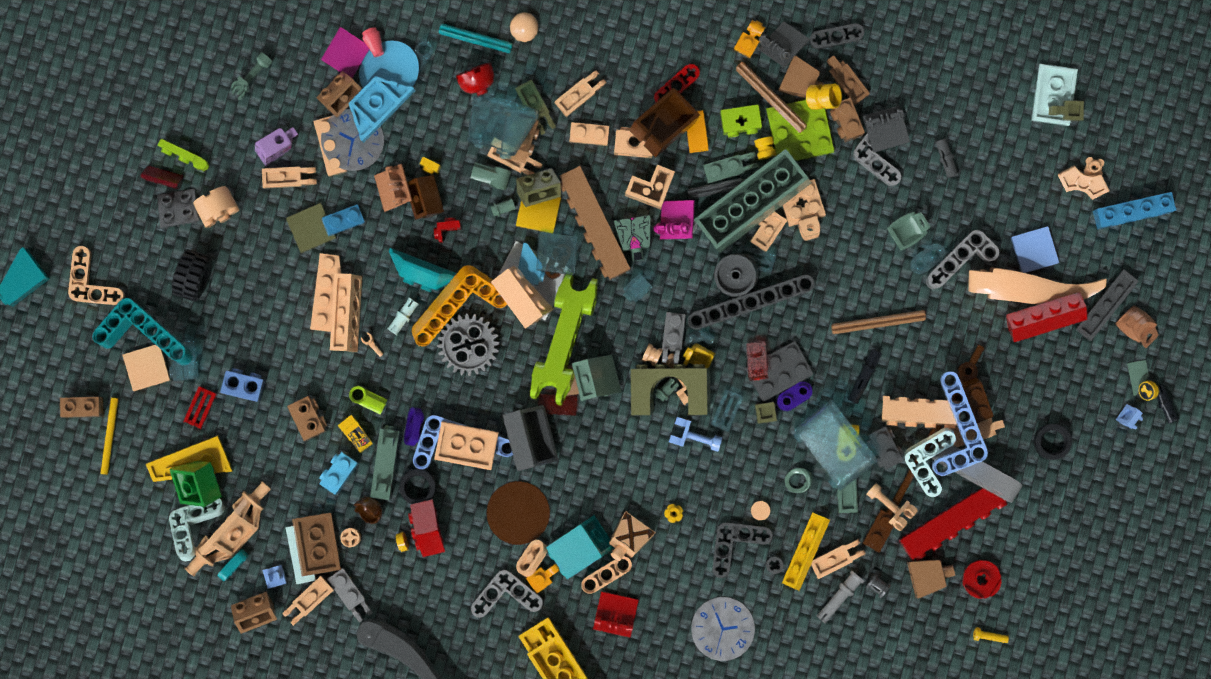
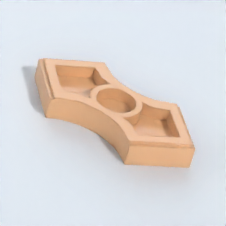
M1075 165L1058 173V177L1066 192L1080 190L1087 193L1093 200L1110 191L1101 173L1087 175L1080 172Z

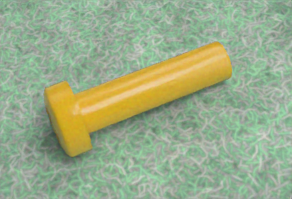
M976 627L973 632V639L979 641L981 638L1008 643L1009 640L1007 635L981 631L979 627Z

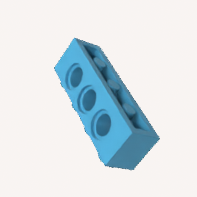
M1169 192L1098 208L1093 211L1098 230L1169 214L1176 211L1173 194Z

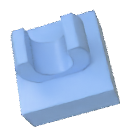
M1126 404L1116 420L1131 429H1137L1135 424L1138 420H1143L1141 416L1143 413L1137 408Z
M282 565L263 570L268 589L287 583Z

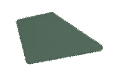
M1146 360L1127 364L1134 396L1139 392L1140 384L1149 377Z

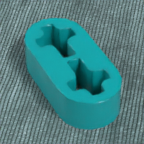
M241 549L217 576L225 582L244 563L249 554Z

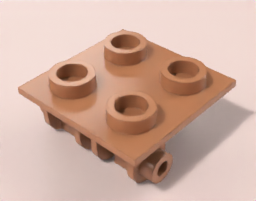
M402 164L395 167H386V171L374 175L384 212L412 201Z

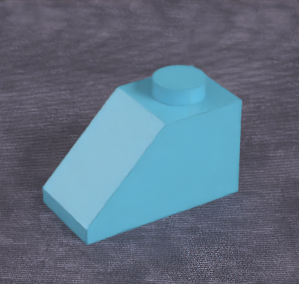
M523 243L518 269L521 270L531 285L538 286L539 282L543 283L545 271H542V265L529 245Z

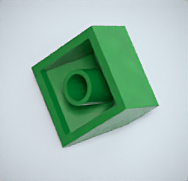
M195 461L169 469L180 504L206 507L222 497L211 462Z

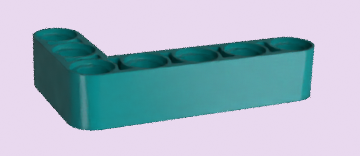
M129 298L122 299L93 332L94 342L109 349L118 342L133 324L177 363L188 365L193 358L192 352L139 304ZM183 351L182 357L179 358V354Z

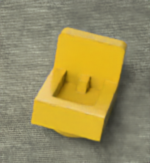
M695 343L692 348L688 347L683 357L686 359L683 364H686V366L689 363L705 364V368H709L716 353Z

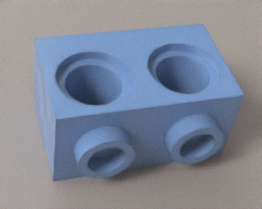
M234 368L231 369V372H225L220 393L255 402L261 401L266 381L261 379L262 375L250 373V376L242 374V370ZM233 377H237L239 380V384L235 388L230 386V380ZM251 382L257 383V390L255 392H250L248 389V385Z

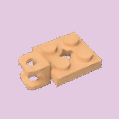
M815 179L810 180L811 184L782 206L788 226L798 225L801 237L805 241L819 237L820 224L818 219L826 217ZM799 199L807 201L804 208L796 204L799 202Z

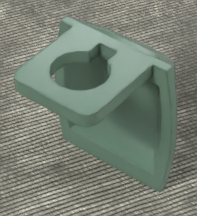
M911 212L894 221L887 230L899 249L904 250L921 240L928 233L926 230L931 227L922 212L917 214Z

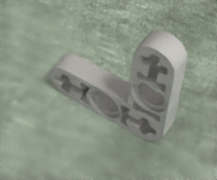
M867 133L853 152L854 159L886 185H897L901 180V173L876 152L873 153V150H870L872 146L868 140ZM866 145L870 147L865 153L866 158L858 157V150L862 151ZM873 161H880L883 165L882 169L879 171L872 168ZM886 166L889 168L887 170L889 174H896L895 178L897 181L893 180L890 182L888 180L889 176L886 173L884 176L880 175Z
M501 570L472 604L471 611L476 617H484L505 591L531 612L539 611L543 601L537 593L511 572ZM500 574H508L509 576L507 579L510 582H512L513 579L517 581L515 584L512 585L510 590L507 589V587L509 586L508 583H500ZM515 586H523L525 589L524 595L516 596L514 594ZM494 588L497 590L498 595L495 599L487 597L488 589ZM528 591L532 593L529 596L531 599L534 600L535 598H537L539 600L537 602L539 604V607L534 606L533 608H531L530 601H528L527 599L525 603L522 601V599L526 597ZM483 596L486 601L492 604L490 606L486 604L483 608L485 612L478 614L475 612L477 610L475 605L483 603V600L480 599Z

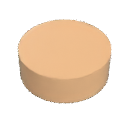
M757 501L751 507V514L757 520H765L770 515V507L766 502Z

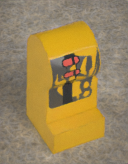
M350 415L338 425L360 453L373 444L353 415Z

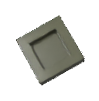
M774 402L755 405L757 424L777 421Z

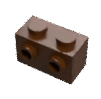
M434 175L415 178L407 182L412 197L410 203L415 220L433 217L444 212Z
M976 377L962 382V387L976 423L994 417L982 382Z

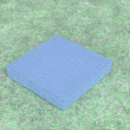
M1048 226L1011 237L1021 272L1027 273L1059 263Z

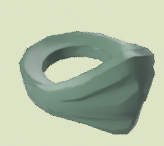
M794 468L787 473L785 486L793 493L805 492L812 484L813 475L804 468ZM796 473L804 474L806 477V483L799 489L791 487L789 483L790 477Z

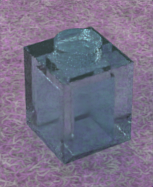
M639 273L623 288L625 292L623 296L628 302L631 303L633 301L636 304L653 287Z

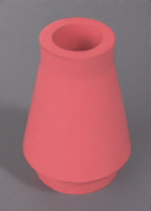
M375 27L365 30L362 33L363 41L374 57L382 56L384 50L380 31H377Z

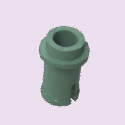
M512 198L497 204L493 203L490 206L494 217H500L503 213L516 210Z
M670 377L660 389L656 390L655 395L662 402L668 400V396L679 387V384L675 383V380Z

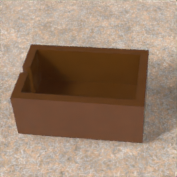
M673 88L636 119L629 131L640 142L644 141L645 144L643 146L656 158L691 128L700 114Z

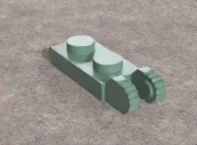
M755 152L741 156L736 155L703 165L708 184L742 175L747 171L759 168L758 163L745 167L742 164V160L755 157Z

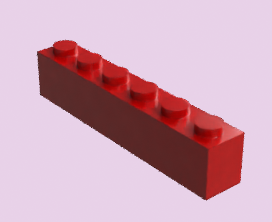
M981 487L898 541L911 560L916 559L918 561L926 556L925 552L932 548L933 551L943 545L942 541L945 539L952 540L959 535L958 531L965 528V530H968L975 525V520L987 518L991 515V510L996 507L999 510L1008 503L1006 500Z

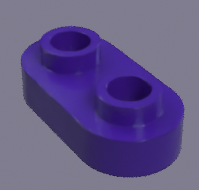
M807 382L795 384L778 396L777 406L783 411H790L811 397V385ZM800 388L806 389L805 395L800 394ZM784 398L790 399L789 405L783 403Z
M411 407L408 412L404 433L405 445L415 446L419 442L421 436L419 432L420 424L424 420V414L420 408Z

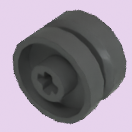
M732 253L724 257L717 264L714 271V280L717 287L729 296H742L748 293L756 285L759 278V269L756 262L744 253ZM733 272H738L739 277L735 278Z

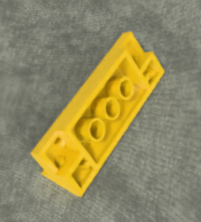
M549 617L519 635L520 640L529 652L527 655L543 679H588Z

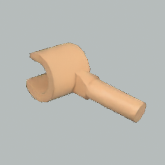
M367 333L370 336L368 342H365L361 337V341L373 348L379 357L383 355L374 343V337L370 333Z

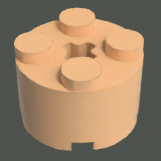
M226 186L209 191V195H202L193 202L206 228L213 226L217 221L223 223L229 220V215L239 211L230 190Z

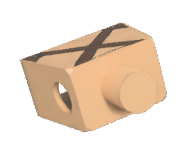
M625 512L620 518L609 542L610 545L615 547L611 556L618 561L624 555L632 558L650 541L655 532L628 512Z

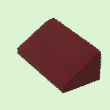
M147 166L140 176L144 180L175 189L181 188L184 178L183 175L152 166Z

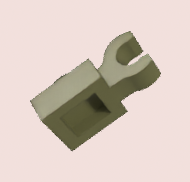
M1063 101V106L1049 107V115H1063V121H1083L1084 101Z

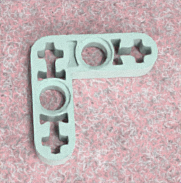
M943 428L911 446L904 453L908 467L924 492L930 497L938 496L942 491V487L927 460L955 443L956 437L954 431L950 428ZM947 434V436L950 437V440L947 441L946 439H944L943 435ZM938 438L939 442L941 443V446H938V443L935 439ZM933 443L935 449L928 452L924 449L925 445ZM910 454L916 455L917 465L912 458L910 459ZM926 468L928 474L926 476H919L918 470ZM929 479L933 486L936 487V490L933 491L932 489H930L929 484L927 482Z
M220 498L206 506L208 512L204 509L205 507L188 505L170 513L169 522L175 550L182 561H190L195 556L190 526L220 516L225 510V506ZM195 510H202L199 516H192ZM181 516V526L177 523V517ZM180 532H187L185 538L178 539ZM183 545H186L188 549L186 554H183L185 552Z

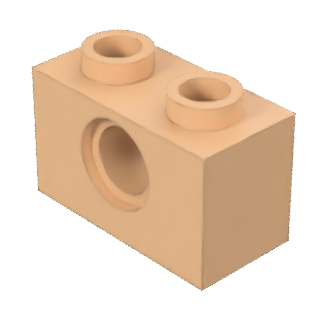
M620 127V130H616L614 155L652 158V154L643 146L645 144L644 141L640 142L636 147L629 144L631 138H636L629 131L630 128Z

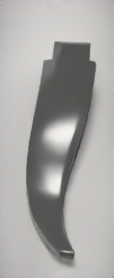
M374 618L366 619L358 626L357 638L363 646L397 659L409 667L421 679H443L419 645L399 629Z

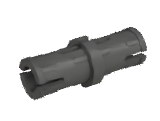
M947 138L936 141L935 144L941 157L939 160L940 163H943L947 178L959 175L953 160L955 157L954 154H951Z

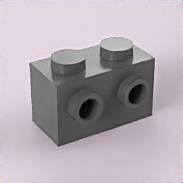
M885 426L866 435L868 438L866 440L867 445L877 455L875 460L880 468L883 467L884 470H887L903 461V451L900 446L896 447L893 441L895 436L891 429L887 430Z

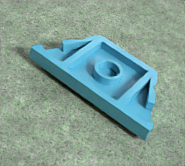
M375 76L348 103L359 132L360 140L364 143L415 92V89L411 86H404Z

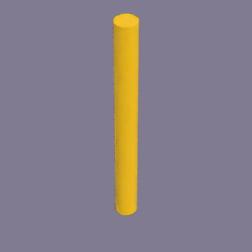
M111 398L100 474L108 475L118 398Z

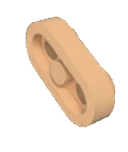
M534 540L528 545L517 562L516 569L518 573L526 577L534 574L547 554V545L540 540Z

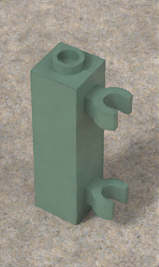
M385 425V429H380L370 498L391 500L401 433L396 431L397 427Z

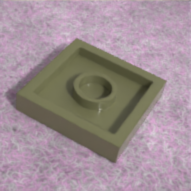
M321 203L286 218L301 254L336 239L335 234L328 237L322 222V217L327 215Z

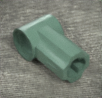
M475 162L471 179L490 184V186L497 189L506 190L511 171L499 167L492 168Z

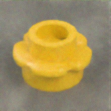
M670 504L665 509L664 515L668 518L669 522L675 523L683 518V509L679 505Z

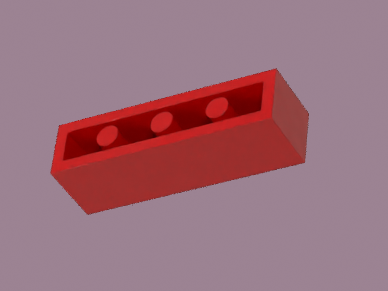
M1078 292L1007 314V327L1013 342H1017L1087 320V307L1081 293Z

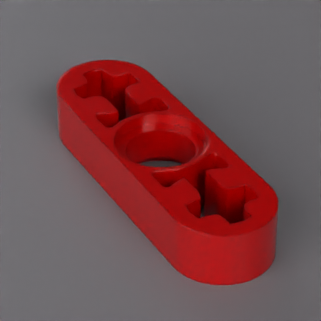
M694 64L686 65L655 93L654 102L656 103L659 100V94L663 96L667 93L666 87H668L669 91L672 89L671 84L674 81L682 83V89L678 91L679 94H682L699 78V68ZM688 69H689V70H693V69H694V70H695V73H694L695 77L693 78L692 76H689V77L686 79V81L689 82V83H688V84H685V81H684L681 77H679V76L682 75L683 78H684V77L687 75V73H688V72H687Z

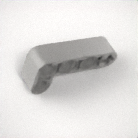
M979 230L972 231L928 274L926 285L930 289L940 288L974 253L984 262L994 261L999 256L998 247L983 232ZM972 235L979 236V244L972 243ZM959 248L966 250L967 256L965 258L959 257ZM986 248L993 250L994 256L992 258H988L985 255ZM945 262H951L953 264V270L951 272L945 270ZM940 273H942L943 276H941V277L938 279L939 284H938V283L933 284V283H932V281H933V278H932V277H936V276H938Z

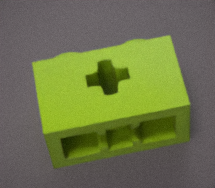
M759 105L720 111L723 135H728V138L737 137L739 133L747 132V135L756 134L762 128ZM739 118L746 121L743 126H740V123H736Z

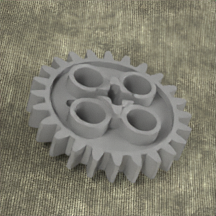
M468 314L465 315V319L458 315L457 322L451 318L452 325L450 326L446 323L447 330H441L444 337H438L442 344L437 345V347L443 349L438 354L445 355L442 362H449L447 368L454 366V373L460 369L462 376L465 371L471 376L473 370L478 375V369L480 368L485 372L484 365L492 366L489 360H496L493 353H499V350L494 348V346L500 345L499 342L494 341L498 335H492L495 328L488 329L490 322L488 321L483 324L484 318L481 317L479 320H476V314L473 315L472 319L469 318ZM472 328L480 330V335L477 338L470 337L469 332ZM456 333L462 337L461 342L458 344H454L451 341V337ZM479 339H485L482 343L471 345L470 350L464 347L457 351H452L454 347L465 345L466 340L475 342ZM478 346L485 347L486 352L483 356L475 354ZM466 352L467 360L459 362L457 360L458 353Z

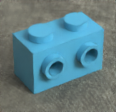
M341 452L340 455L335 454L330 462L333 465L329 470L325 469L319 478L321 479L319 484L334 495H338L359 464L344 452Z

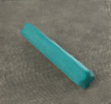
M441 24L439 27V34L505 53H510L512 50V43L446 24Z

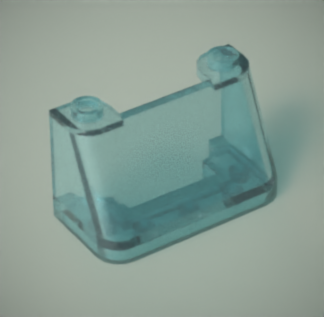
M473 96L467 141L474 143V147L485 148V145L497 149L496 153L500 154V158L511 159V156L516 155L537 121L539 110L509 99Z
M829 400L793 429L795 432L793 436L799 444L803 442L827 472L830 478L828 482L834 490H843L878 462L875 455L832 400Z

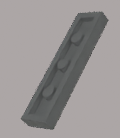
M1123 269L1088 312L1087 320L1080 322L1075 330L1089 341H1092L1139 281Z

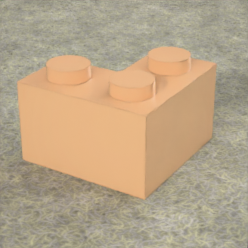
M657 165L650 182L632 176L625 196L661 210L675 171Z

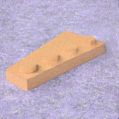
M320 253L311 330L331 332L334 274H342L340 256Z

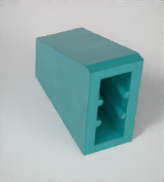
M22 247L0 284V300L5 305L8 304L14 307L50 279L27 248Z

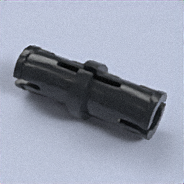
M1164 384L1159 385L1158 406L1162 408L1168 421L1167 423L1179 420L1180 418L1172 404L1174 403L1173 399L1169 398Z

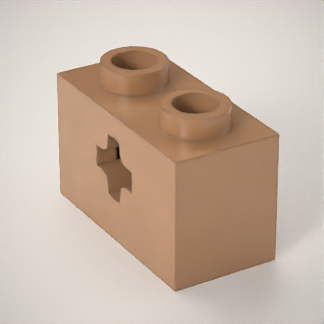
M103 397L60 398V417H103Z

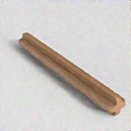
M744 62L737 65L736 71L799 133L806 129L807 124Z
M924 310L835 323L831 325V330L833 334L924 321L926 320V314Z

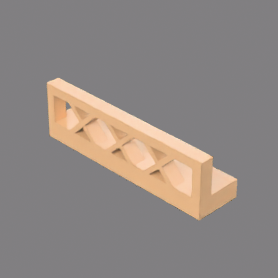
M334 274L330 350L358 352L362 276Z

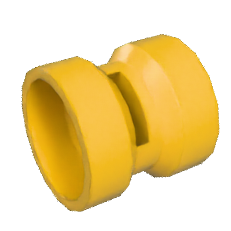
M765 137L754 141L755 147L758 148V160L777 156L776 150L772 146L774 143L773 137Z

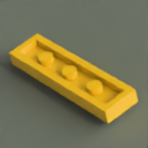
M812 512L784 576L783 584L800 591L828 527L829 519Z

